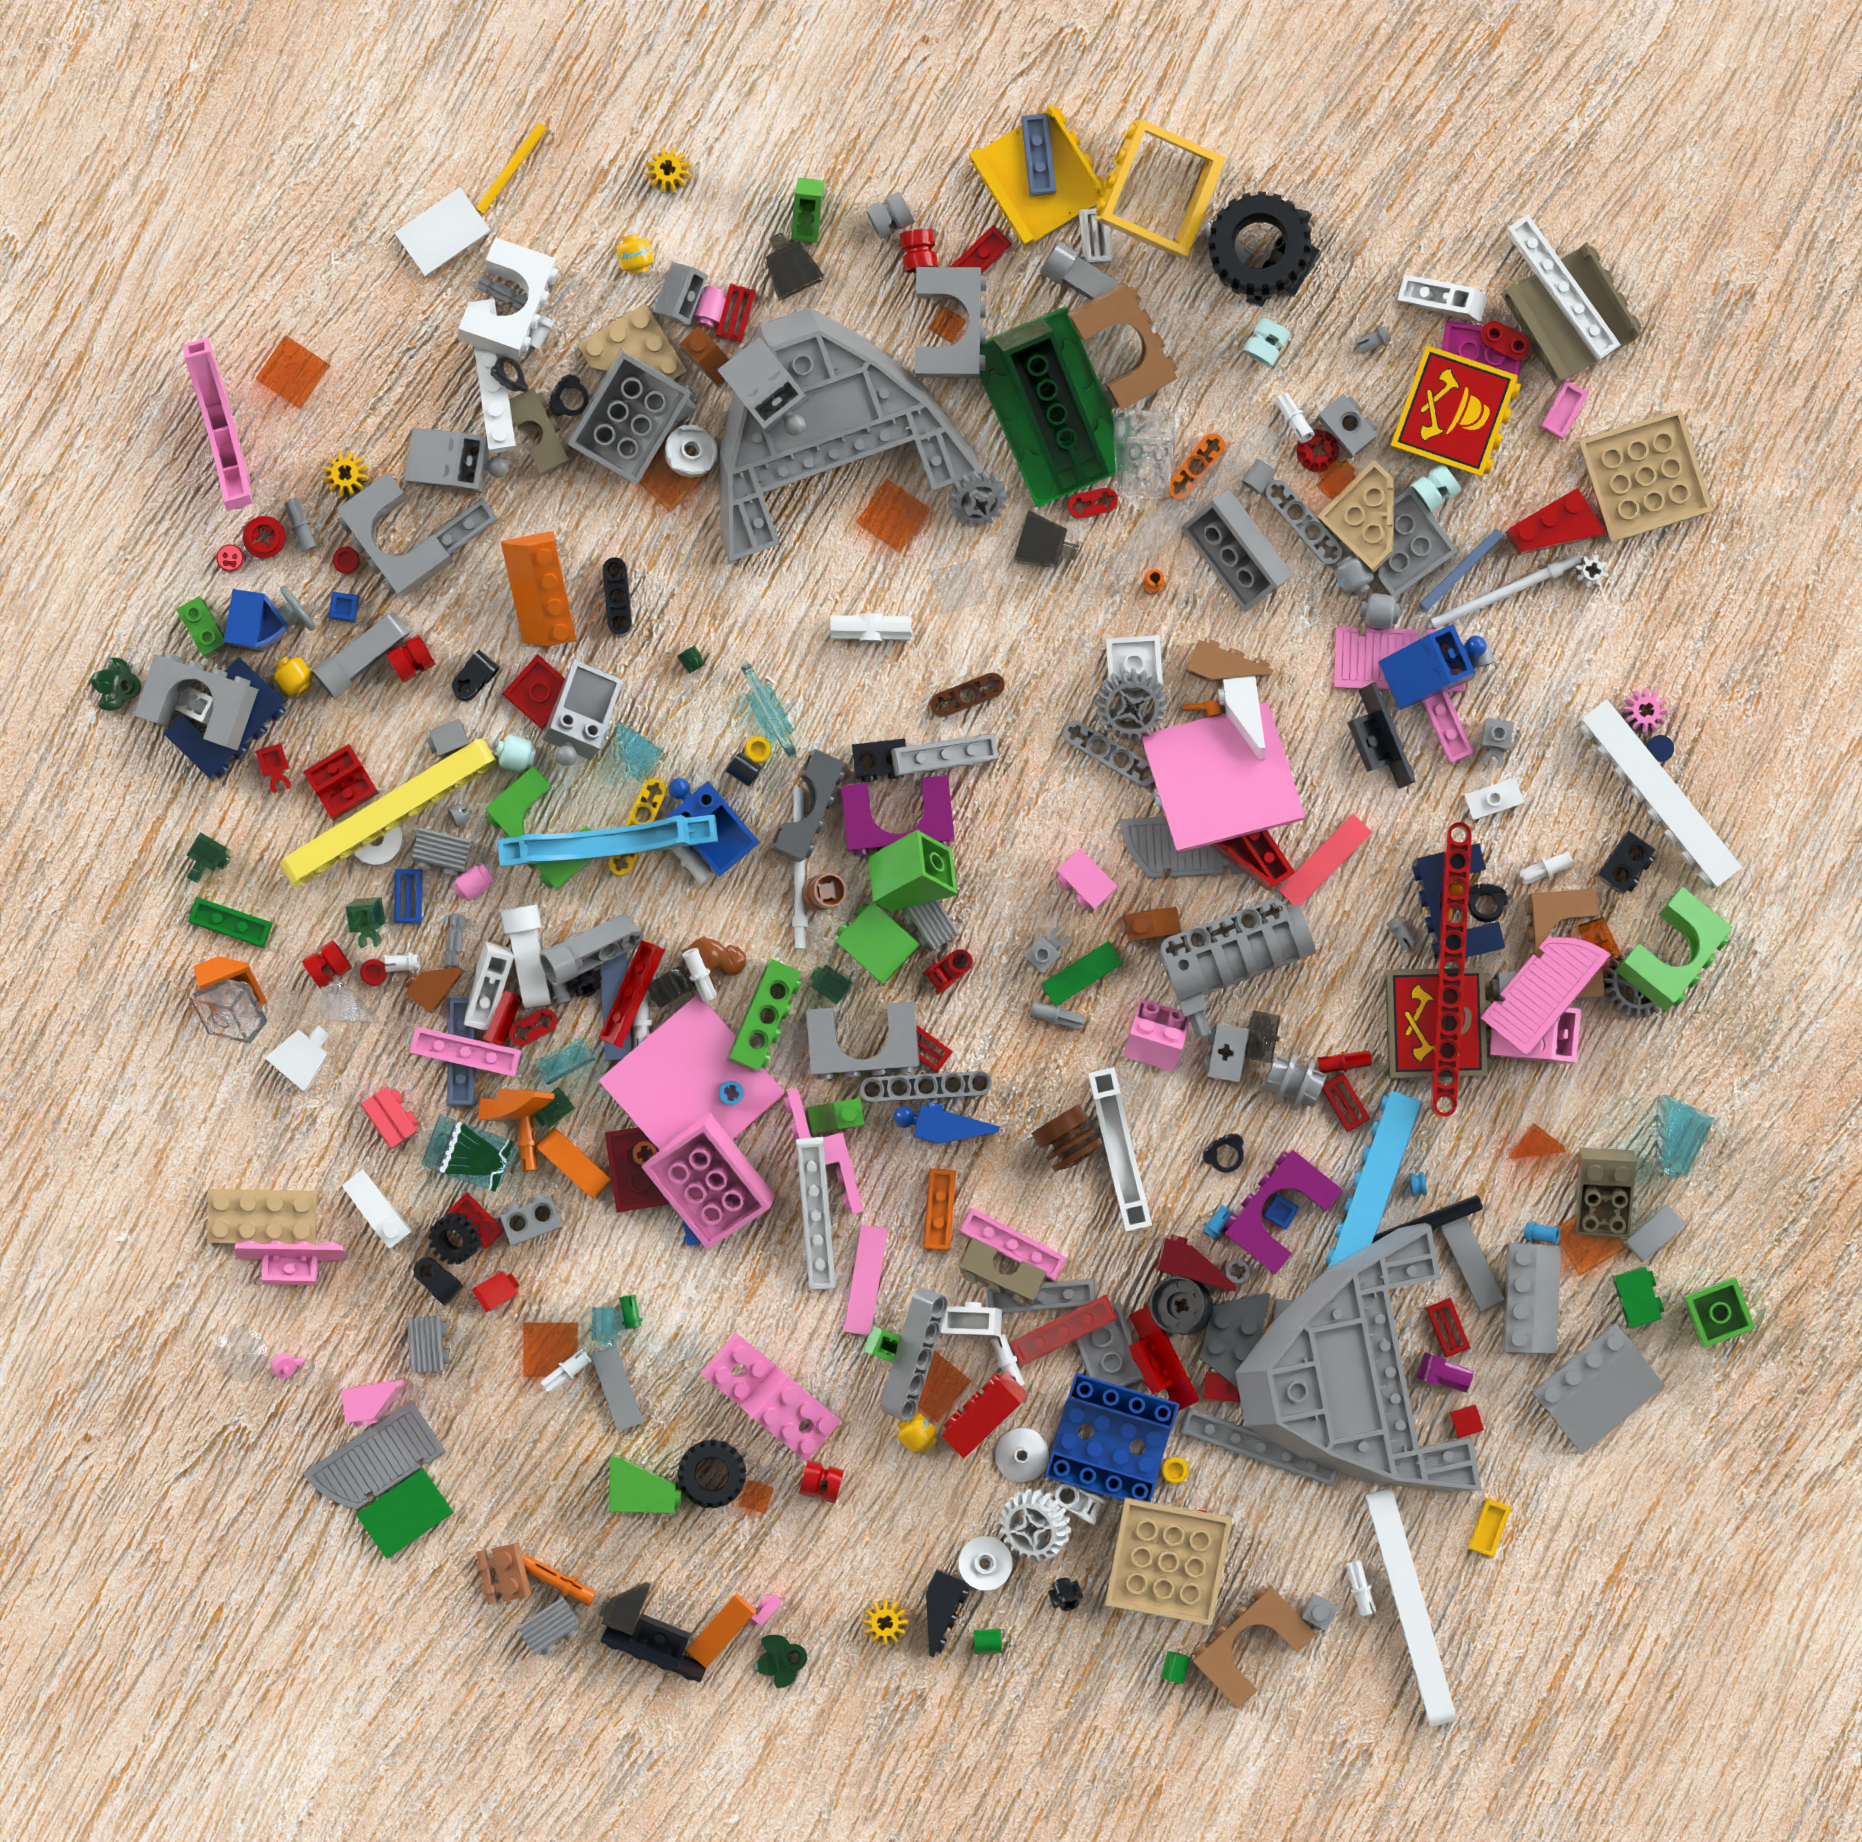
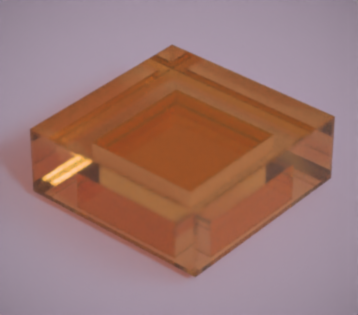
M943 306L930 325L929 330L952 343L966 320Z
M749 1479L740 1506L766 1514L774 1488Z

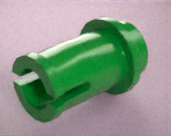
M636 1294L620 1297L619 1301L624 1319L622 1325H625L626 1330L642 1327L641 1321H643V1318L639 1316Z

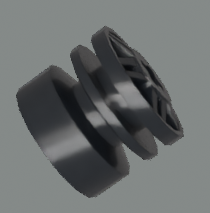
M1181 1276L1169 1277L1159 1282L1152 1291L1149 1300L1150 1314L1154 1322L1163 1330L1180 1335H1192L1203 1330L1211 1321L1214 1311L1213 1298L1209 1290L1200 1282ZM1181 1302L1186 1303L1189 1307L1188 1311H1182V1307L1179 1306Z

